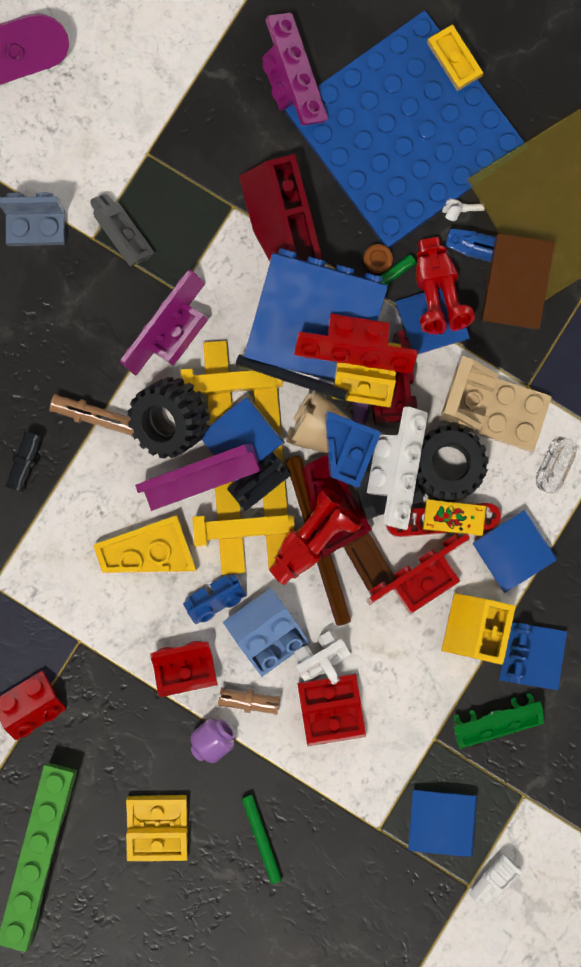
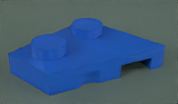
M326 410L325 423L329 476L359 488L381 432Z

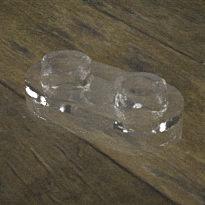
M558 436L550 443L543 462L536 473V485L539 490L555 494L561 489L577 453V446L573 439Z

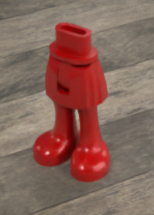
M439 237L420 240L418 242L416 280L418 288L424 290L428 311L420 317L421 330L428 334H443L446 331V321L441 311L437 289H442L450 329L458 331L469 326L475 319V313L470 306L460 305L455 289L458 273L454 263L447 254V249L445 246H442Z
M325 487L319 492L317 505L308 520L298 531L289 530L284 538L278 554L274 557L276 562L269 568L271 574L280 584L286 585L291 578L296 579L301 573L314 566L321 558L320 552L335 534L342 530L354 533L362 527L360 519L351 511L342 508L344 502L331 489ZM331 514L324 527L311 540L310 537L319 524Z

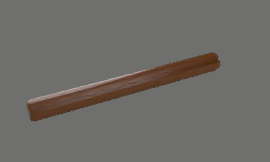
M293 456L286 459V465L291 474L290 478L305 523L311 513L301 469L304 466L300 456ZM313 532V534L311 535V540L315 536V532ZM329 554L320 559L317 565L335 624L341 626L350 623L351 618L332 556Z

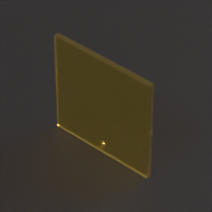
M581 109L467 179L499 233L555 242L545 300L581 278Z

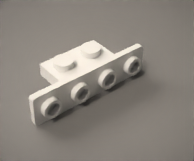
M412 407L403 408L398 435H380L374 449L367 493L387 496L383 524L404 530L408 529L428 416L427 412Z

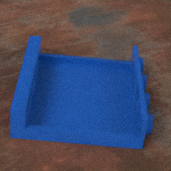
M280 248L279 253L272 252L253 325L244 351V357L334 382L336 362L294 355L298 333L306 332L327 336L330 314L378 321L388 286L385 283H381L383 277L366 273L365 277L353 275L354 269L337 264L336 269L325 267L326 261L309 256L308 260L304 261L296 258V252Z

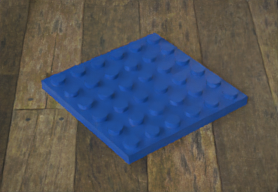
M425 10L317 86L328 117L324 123L302 126L295 106L291 105L285 109L286 115L382 244L387 248H391L441 212L446 206L447 200L450 198L454 200L459 199L528 148L478 80L459 91L456 90L427 44V40L439 33L440 30Z

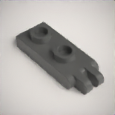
M107 194L91 199L90 204L94 209L93 215L130 267L148 260L155 253L118 202H113Z

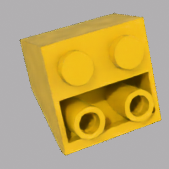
M454 593L441 651L503 665L516 606Z

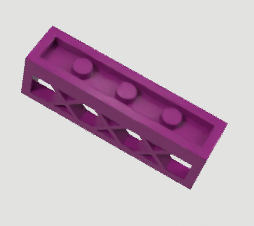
M252 443L141 482L136 484L135 487L138 493H145L149 507L153 511L262 471L254 447Z

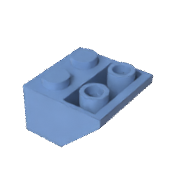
M272 588L223 621L235 642L261 677L294 655L296 650L310 643Z

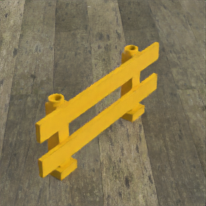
M227 341L203 342L206 374L194 375L193 369H181V379H184V384L189 382L193 384L195 392L200 391L202 395L207 394L210 426L232 408L231 392L254 390L256 407L281 437L277 387H283V381L252 370L229 372ZM281 445L273 453L283 463V452ZM235 481L216 487L217 521L206 522L205 516L192 517L194 546L196 548L208 547V541L219 540L222 575L245 573L243 538L266 536L268 568H270L276 562L274 557L278 554L289 530H295L294 515L288 516L285 481L263 497L264 517L241 519L240 505L227 490Z

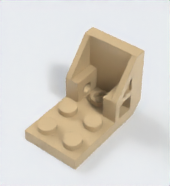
M462 356L457 364L439 421L449 426L458 425L460 429L467 428L470 430V433L533 453L552 396L498 379L499 374L474 359Z

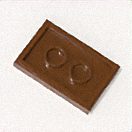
M496 233L481 314L482 321L533 329L540 328L555 242Z

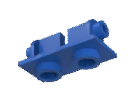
M227 574L211 583L210 586L214 594L210 596L204 587L186 597L187 600L183 602V605L195 625L211 620L217 612L237 605L242 598L247 596L235 574L231 576Z

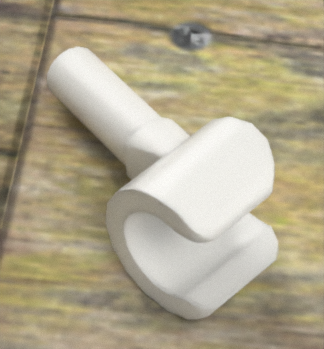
M450 198L446 202L448 205L443 208L442 212L447 213L446 219L456 221L460 212L484 211L485 206L484 204H462L460 201Z

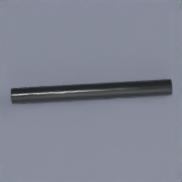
M241 354L237 357V366L346 401L349 396L348 389L278 366L249 359Z

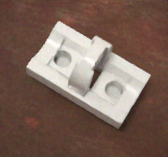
M328 631L318 639L323 647V650L313 655L308 646H303L294 652L298 664L296 668L305 682L310 681L323 672L327 674L332 684L340 681L333 666L348 658L351 654L343 639L339 640L331 631Z

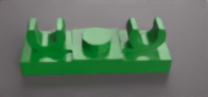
M528 693L526 694L527 705L520 706L517 704L516 698H512V710H495L478 720L476 713L471 710L469 711L471 721L468 723L461 722L459 715H455L454 732L458 748L462 749L544 724V713L540 701L534 703L533 696Z

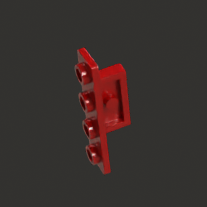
M330 314L327 336L299 332L294 355L310 359L365 366L367 368L412 373L417 358V350L388 346L390 323Z
M458 534L453 535L442 543L445 548L438 553H435L432 549L418 559L421 564L411 569L408 565L394 574L397 580L389 585H386L383 581L370 590L372 596L367 599L369 606L394 590L411 615L460 582L459 578L444 557L465 544L470 539V536L465 534L460 538Z

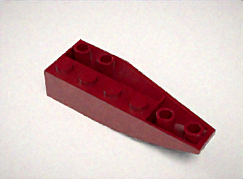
M295 154L266 161L240 175L239 180L253 233L269 262L272 252L279 253L280 248L296 252L297 259L307 261L310 256L322 260Z

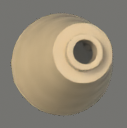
M312 391V394L308 393L293 419L296 421L295 430L289 428L286 441L295 446L328 454L325 423L326 410L347 419L350 418L321 393Z

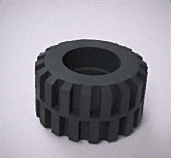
M167 377L141 390L131 400L130 405L132 408L128 410L127 415L131 418L128 422L129 428H133L134 433H132L134 440L138 439L140 441L139 446L142 449L147 448L148 453L152 456L158 453L159 458L165 459L168 456L174 458L196 445L205 437L204 433L209 428L206 422L210 420V413H206L205 409L208 408L207 402L201 400L200 397L203 395L200 391L195 392L193 390V384L190 382L184 384V379L181 378L174 380L173 377ZM162 407L171 413L176 428L167 423L162 413Z
M446 425L440 426L438 429L427 433L423 439L416 479L419 488H422L426 495L435 497V500L454 502L455 500L466 498L480 487L487 474L488 469L486 468L489 461L485 455V445H481L479 442L480 438L476 434L473 436L469 433V429H460L458 425H451V427H446ZM443 447H452L459 450L466 459V472L455 481L442 479L433 469V457Z

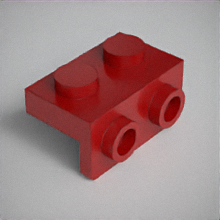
M192 641L186 646L176 648L163 647L157 652L150 653L159 698L218 685L213 656L208 641Z
M40 671L0 696V722L4 730L14 740L28 736L34 729L45 722L54 720L60 713L66 710L43 671Z

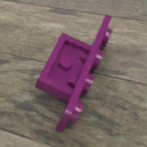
M292 13L269 15L266 18V23L274 46L262 57L263 69L268 75L272 87V95L277 102L279 111L294 105L302 126L324 123L328 117Z
M191 269L180 278L176 287L167 299L161 303L158 311L149 323L143 327L140 335L131 347L126 350L120 360V363L135 376L141 371L153 353L174 366L208 321L202 313L189 306L205 285L202 279Z

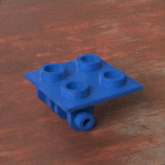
M512 622L499 681L558 690L567 631Z

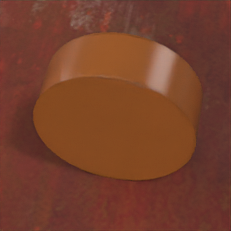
M372 245L364 254V266L370 273L381 275L390 269L393 255L385 245Z

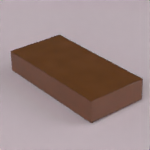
M369 532L343 547L370 596H372L370 590L384 581L386 585H389L396 580Z

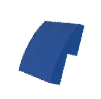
M442 289L437 290L441 311L444 314L447 326L443 334H428L421 330L420 317L428 312L425 293L395 301L402 328L405 330L406 337L410 341V349L417 350V355L470 339L466 327L458 331L450 329Z
M249 397L244 398L209 426L208 431L204 433L205 437L202 439L213 455L252 443L259 462L285 443Z
M526 509L472 543L504 593L557 560V557Z
M413 790L408 851L473 856L477 796Z

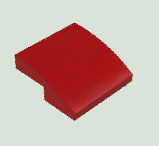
M356 674L340 676V681L336 684H332L329 678L297 683L307 747L366 737Z

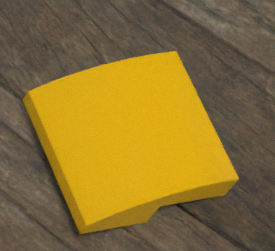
M388 342V346L401 347V344ZM337 363L333 385L349 390V396L346 401L390 407L396 383V372Z
M187 795L127 796V861H187Z

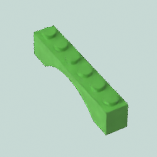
M47 763L43 767L0 929V946L26 952L32 945L52 856L78 770L52 763Z

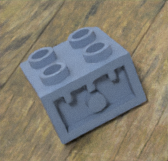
M40 192L36 193V197H24V194L8 193L6 197H0V207L6 214L7 246L65 245V210L59 198L54 196V194Z

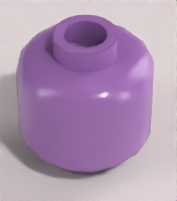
M208 719L192 732L190 737L192 744L191 752L199 761L205 760L209 763H216L233 749L235 733L224 720Z

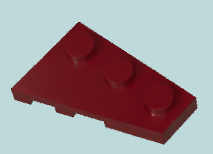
M328 454L301 468L311 514L317 505L319 492L326 487L334 491L344 502L342 508L354 513L362 522V527L357 532L352 533L342 530L335 534L320 552V559L372 531L347 484L329 476ZM331 514L319 524L314 531L315 535L324 527Z

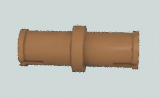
M222 687L220 689L219 707L244 709V713L257 711L278 715L280 696L254 693V690L250 689L247 692Z

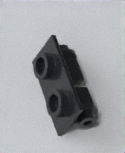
M273 452L259 463L262 471L238 479L227 488L245 512L291 476L285 465Z

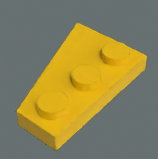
M177 515L93 545L102 573L197 571Z

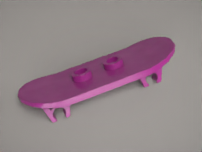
M29 14L1 23L0 85L58 65L66 57L70 45L68 33L63 25L55 18L45 14Z

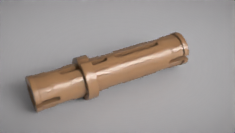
M58 394L53 395L49 408L50 412L74 418V422H88L133 437V428H129L128 422L131 420L130 417L89 405L83 399L76 401L59 396ZM70 406L79 410L91 413V415H87L81 412L68 409V407ZM99 415L115 421L121 422V424H116L107 420H103L97 418V416Z

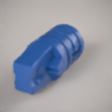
M450 229L446 240V247L467 257L491 263L495 237L485 235L484 233H477L476 231Z

